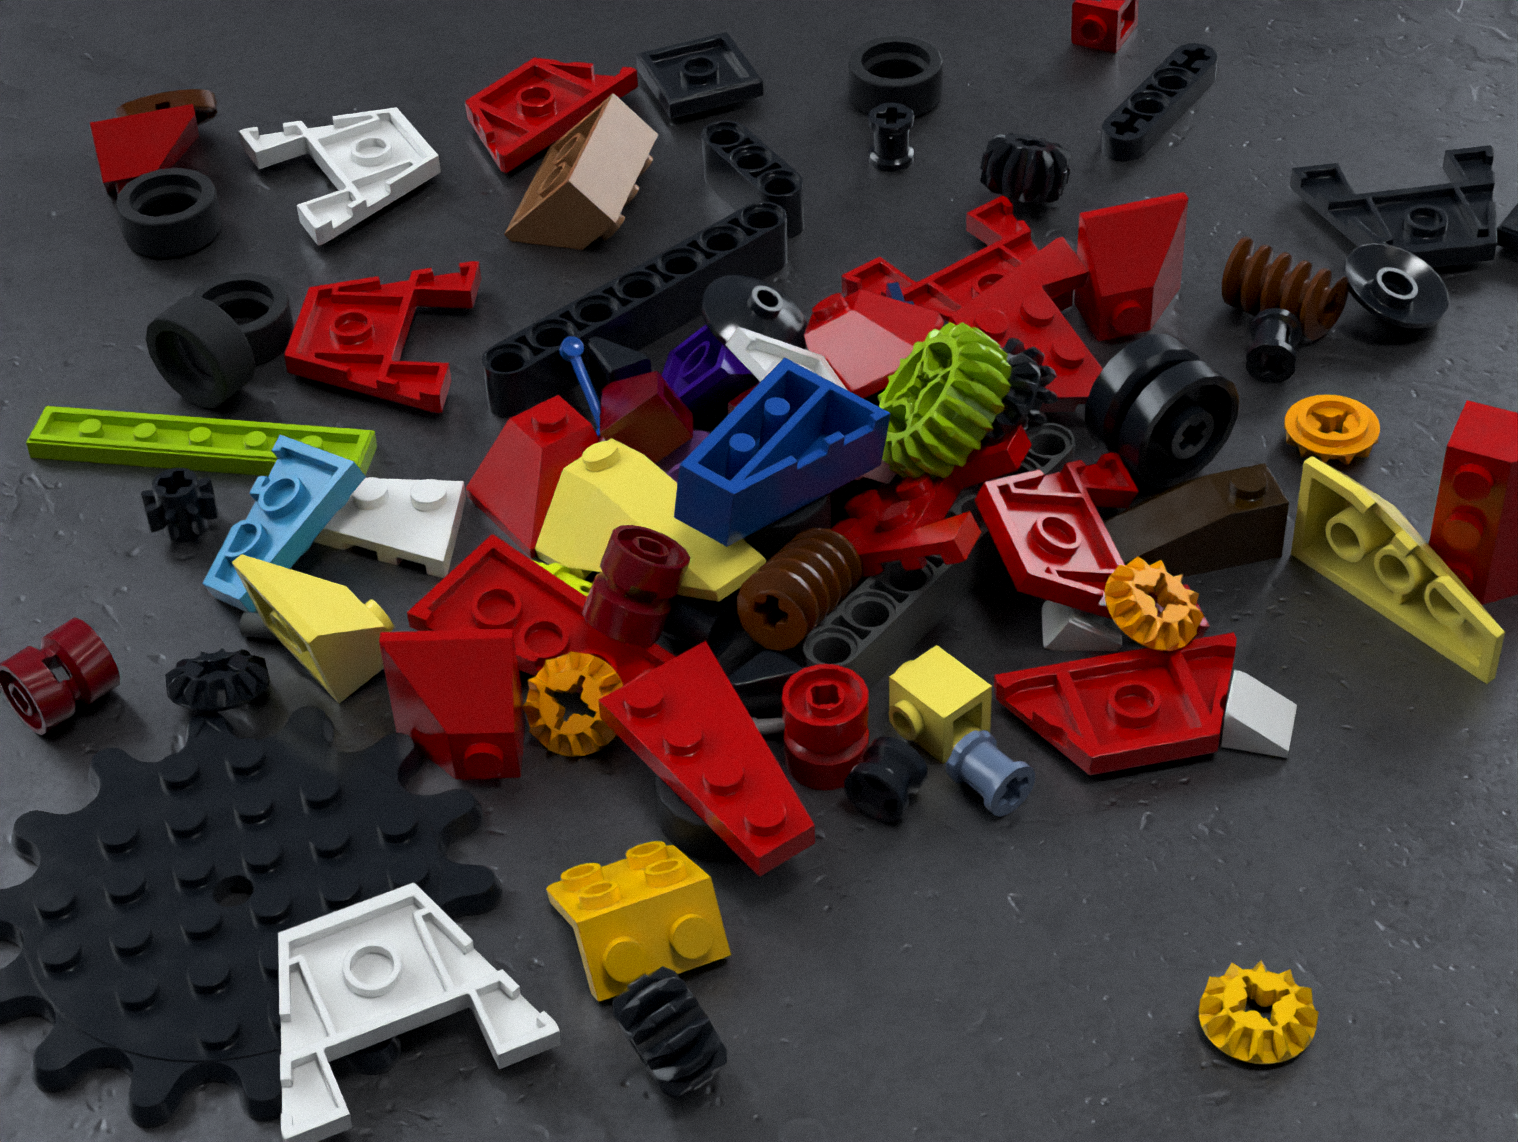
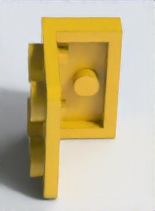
M662 841L647 842L629 849L625 853L626 859L602 867L598 863L574 866L561 874V881L552 883L546 888L550 903L574 929L591 994L598 1002L621 994L626 990V985L644 973L648 975L662 966L679 974L731 955L711 876L674 845H666Z

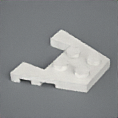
M397 107L333 116L334 125L307 128L302 121L283 123L284 132L259 135L258 127L239 130L241 145L258 169L304 154H310L339 191L297 205L300 223L316 244L321 245L441 173L438 154Z
M415 883L405 885L278 933L279 1015L281 1020L280 1081L282 1086L281 1132L283 1142H318L352 1128L349 1110L328 1062L466 1008L472 1010L499 1069L560 1045V1030L556 1022L545 1011L539 1013L520 994V986L503 969L497 971L474 949L473 940Z

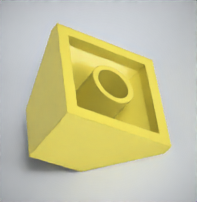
M243 554L232 561L265 626L339 704L384 669L379 644L380 632H391L395 627L385 611L373 599L363 604L347 586Z

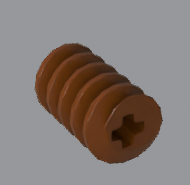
M1247 236L1241 238L1233 248L1224 269L1222 278V297L1224 303L1233 308L1243 307V310L1252 316H1256L1259 312L1270 308L1288 310L1296 315L1301 322L1302 335L1307 339L1313 341L1327 334L1344 310L1348 298V278L1343 276L1336 282L1333 288H1330L1332 272L1329 269H1320L1313 279L1310 280L1312 264L1309 261L1303 260L1299 262L1291 272L1293 265L1292 255L1283 252L1272 264L1273 248L1264 244L1253 255L1254 241Z
M811 528L801 531L742 584L737 596V613L743 628L755 642L766 649L782 651L795 647L858 587L863 574L861 558L855 547L843 535L825 528Z

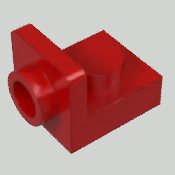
M1075 0L1072 4L1071 42L1084 47L1117 53L1138 25L1139 0H1101V2L1095 0Z

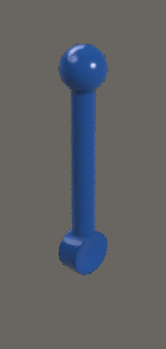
M569 336L562 341L559 353L564 360L571 362L598 427L596 434L599 436L601 435V404L581 358L584 345L577 337Z

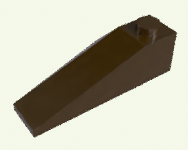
M1263 463L1208 474L1180 482L1102 521L1125 565L1137 556L1148 565L1162 560L1167 573L1172 576L1183 574L1184 578L1282 557L1289 501L1267 465Z

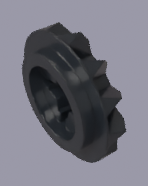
M1022 352L1017 355L1007 353V363L1012 367L1011 375L1007 379L1011 385L1010 391L1002 398L1001 403L1005 407L1004 411L996 415L992 423L994 430L987 432L981 443L997 441L1012 432L1026 418L1035 402L1040 381L1039 366Z
M221 648L218 652L209 654L201 651L198 653V657L194 659L180 660L177 662L176 668L165 674L168 698L179 706L201 712H219L240 707L263 693L270 684V676L265 658L250 655L249 651L243 649L235 652H226L225 649Z

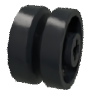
M1167 333L1148 334L1124 347L1109 360L1096 378L1085 403L1084 424L1090 437L1109 453H1119L1124 465L1142 481L1155 488L1172 487L1194 477L1215 458L1227 442L1235 425L1240 398L1235 384L1212 366L1200 361L1199 356L1180 341Z

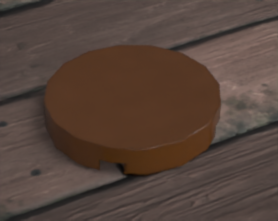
M184 89L161 92L124 103L116 108L115 118L193 104L197 126L215 118L218 113L215 94L210 90Z

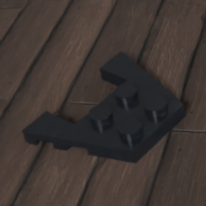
M1491 145L1445 150L1442 168L1451 183L1355 194L1339 163L1292 168L1291 189L1358 247L1366 244L1395 246L1419 257L1431 268L1449 265L1463 266L1474 262L1494 260L1497 246L1496 202H1494L1493 197L1495 172L1492 171L1494 149Z

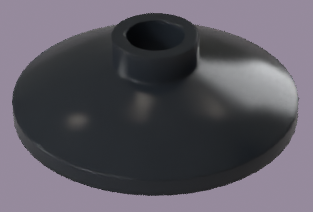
M1366 244L1351 251L1343 264L1342 274L1348 278L1347 289L1353 298L1368 312L1388 323L1406 328H1425L1439 322L1448 309L1449 295L1440 276L1426 262L1408 251L1386 244Z
M728 275L714 280L705 290L701 299L703 319L711 333L725 347H727L725 344L736 329L741 327L802 349L806 348L807 344L804 338L807 328L806 319L797 305L776 287L753 277Z

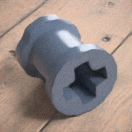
M974 730L965 735L953 748L946 762V773L955 783H967L984 798L985 807L993 815L999 817L1008 815L1017 809L1031 792L1035 783V772L1026 762H1014L996 747V739L987 730Z

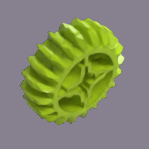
M949 322L940 330L933 329L930 331L924 342L917 341L914 343L913 350L906 359L900 358V366L893 375L888 376L889 383L885 391L878 395L879 407L891 413L882 457L884 462L890 465V470L903 478H918L927 472L932 480L937 476L945 479L952 473L955 465L962 467L966 464L967 457L973 449H981V440L985 434L994 430L992 423L996 415L1004 411L1005 406L1001 401L1009 393L1011 387L1007 381L1012 367L1007 363L1008 354L999 347L996 341L976 327L971 328L963 322L958 325Z

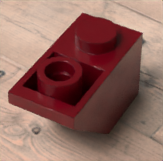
M658 371L611 382L602 389L601 435L598 436V440L602 442L613 438L644 454L656 464L693 438V414Z

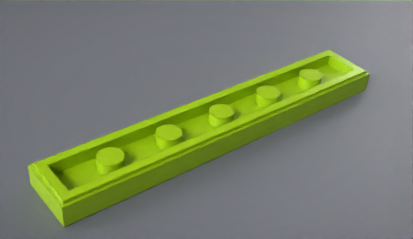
M46 406L27 439L26 445L30 458L168 469L186 468L193 471L269 476L277 460V457L271 450L279 435H283L354 461L366 476L377 449V440L373 430Z

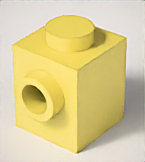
M938 645L915 660L903 663L894 674L889 676V722L901 737L906 740H913L942 764L947 762L953 748L965 735L974 730H987L990 732L992 685Z

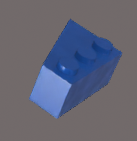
M784 357L679 465L674 518L728 547L881 466L891 413Z

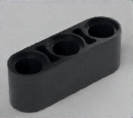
M728 120L713 122L705 126L701 133L703 173L707 185L736 211L755 202H772L780 205L787 215V238H794L801 234L804 230L803 179L800 174L744 125Z

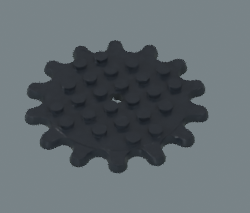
M316 706L298 708L292 713L285 726L278 733L261 740L251 738L240 739L236 737L231 724L218 712L198 713L192 717L188 724L185 746L178 753L171 754L158 762L139 761L120 748L103 749L94 755L89 767L88 780L92 789L98 795L91 803L80 811L69 814H53L38 810L29 811L22 814L13 826L11 844L14 851L19 856L33 861L38 866V869L32 877L23 883L10 888L0 889V940L14 942L21 948V952L16 959L0 969V1024L33 1015L44 1017L52 1023L53 1028L34 1051L30 1066L32 1081L39 1089L44 1091L59 1092L69 1089L88 1073L100 1068L112 1067L126 1072L131 1079L125 1108L129 1119L135 1125L144 1128H154L168 1123L176 1116L184 1099L193 1089L211 1082L226 1083L233 1087L239 1094L244 1113L249 1118L260 1122L281 1118V1020L279 1015L278 933L411 883H415L452 920L463 916L488 913L495 909L503 897L502 884L496 875L483 865L460 864L446 858V852L452 843L477 830L483 820L481 804L469 791L464 789H451L432 795H419L406 790L409 779L419 770L423 761L420 747L407 734H389L374 745L361 751L344 752L332 748L331 743L335 733L333 722L322 709ZM232 887H237L240 893L251 894L250 899L235 907L219 905L224 898L231 895ZM394 1036L340 1057V1059L345 1060L354 1070L361 1074H382L398 1063L402 1054L401 1042L398 1036Z

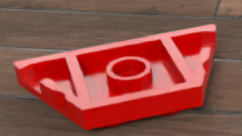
M532 58L465 100L467 119L499 169L504 173H508L561 138L613 93L620 99L638 87L637 70L632 67H622L616 76L594 74L593 63H563L554 59Z
M1234 632L1193 639L1186 646L1173 651L1142 648L994 675V695L998 702L1088 775L1214 753L1218 751L1237 638Z

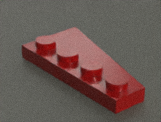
M491 534L407 612L409 627L418 631L513 629L518 668L534 676L544 667L545 660L555 659L572 651L593 655L607 662L617 672L624 686L675 658L673 654L655 642L650 645L623 643L594 629L582 614L587 598L585 595L494 534ZM579 686L576 692L581 694L583 688Z
M706 641L598 700L600 718L759 877L815 844V825Z

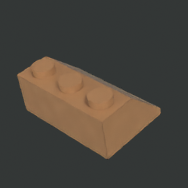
M613 93L550 146L504 235L512 242L580 250L586 248L599 236L603 240H607L620 228L625 220V216L621 211L637 194L639 186L635 182L653 161V157L649 153L658 134Z

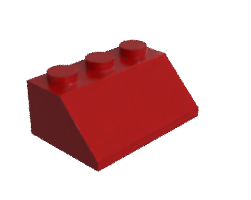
M1466 400L1446 447L1429 546L1481 605L1518 595V413Z

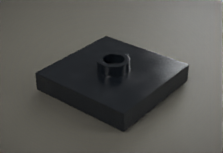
M726 32L636 54L637 70L670 119L764 96L763 80Z

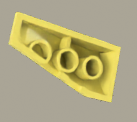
M613 438L591 445L583 452L582 457L563 468L535 546L539 559L548 564L556 562L570 568V574L586 579L592 571L603 572L600 563L613 529L621 525L646 527L663 533L677 541L686 549L690 556L689 566L677 595L718 602L739 589L753 573L766 563V559L743 539L726 547L674 518L677 482L644 454Z
M1311 456L1303 463L1291 555L1484 683L1488 684L1495 679L1505 631L1393 504L1317 458Z

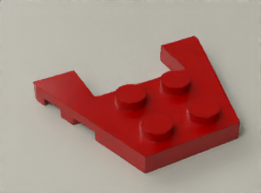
M1002 195L966 213V231L987 244V247L918 282H915L879 256L841 275L842 293L845 296H849L861 289L886 297V284L898 282L905 301H913L916 306L939 312L942 319L949 321L951 314L1040 250L1031 240V229L1024 220L1017 221L1013 215L1012 203L1007 197ZM1073 290L1050 297L1060 312L1072 306Z
M1064 237L1053 240L951 314L948 323L951 322L955 325L963 322L971 328L976 327L1000 344L1002 348L1009 338H1016L1024 343L1025 350L1036 347L1045 355L1042 366L1053 368L1057 376L1044 388L1056 393L1058 399L1055 403H1042L1039 410L1043 413L1075 412L1078 404L1086 403L1094 381L1103 370L1050 298L1051 296L1083 287L1089 274V270Z
M479 261L459 263L460 272L437 276L433 275L432 268L413 270L409 280L380 285L379 276L309 287L284 354L287 373L430 412L442 413L452 381L449 363L399 360L417 307L473 308L482 279Z
M1019 425L1012 432L997 441L981 443V449H973L967 457L966 464L962 467L955 465L952 473L945 479L937 476L932 480L930 475L925 472L918 478L906 477L881 490L870 489L854 496L845 504V513L830 530L843 535L855 547L862 561V577L878 575L883 571L880 563L898 560L901 561L906 571L922 569L928 564L925 556L940 554L945 565L963 562L967 559L982 532L970 511L944 519L963 488L1018 470L1032 444L1022 425Z
M1119 453L1103 454L1096 464L1087 466L1082 460L1065 463L1061 472L1045 475L1038 469L984 482L974 500L1017 591L1112 619L1105 602V585L1119 564L1124 566L1125 564L1095 506L1128 509L1139 492ZM1182 584L1185 589L1190 590L1188 585ZM1149 592L1148 595L1154 598L1155 607L1158 608V617L1159 614L1164 610V607L1158 604V596L1153 594L1152 592ZM1196 603L1195 607H1197L1202 612L1198 603ZM1205 616L1196 630L1197 634L1193 639L1202 638L1210 627Z

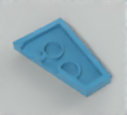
M279 435L271 450L277 457V460L268 477H257L249 493L255 500V503L246 520H242L231 527L202 583L207 590L222 602L245 612H255L256 607L237 574L232 561L243 554L290 569L299 557L308 551L313 540L337 511L346 505L352 493L366 478L354 461Z

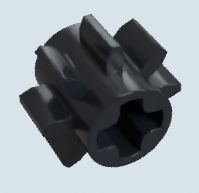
M172 468L161 472L152 482L153 490H146L141 493L149 531L153 533L163 529L165 536L172 541L187 542L194 540L206 531L208 527L207 520L219 518L211 479L207 477L197 480L196 474L186 468Z

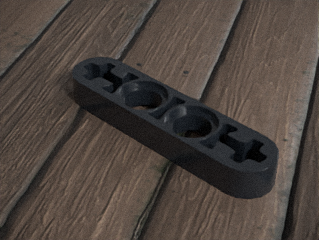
M1199 43L1185 44L1175 49L1104 120L1101 130V152L1106 157L1116 161H1133L1145 155L1215 82L1218 66L1217 51L1210 46Z

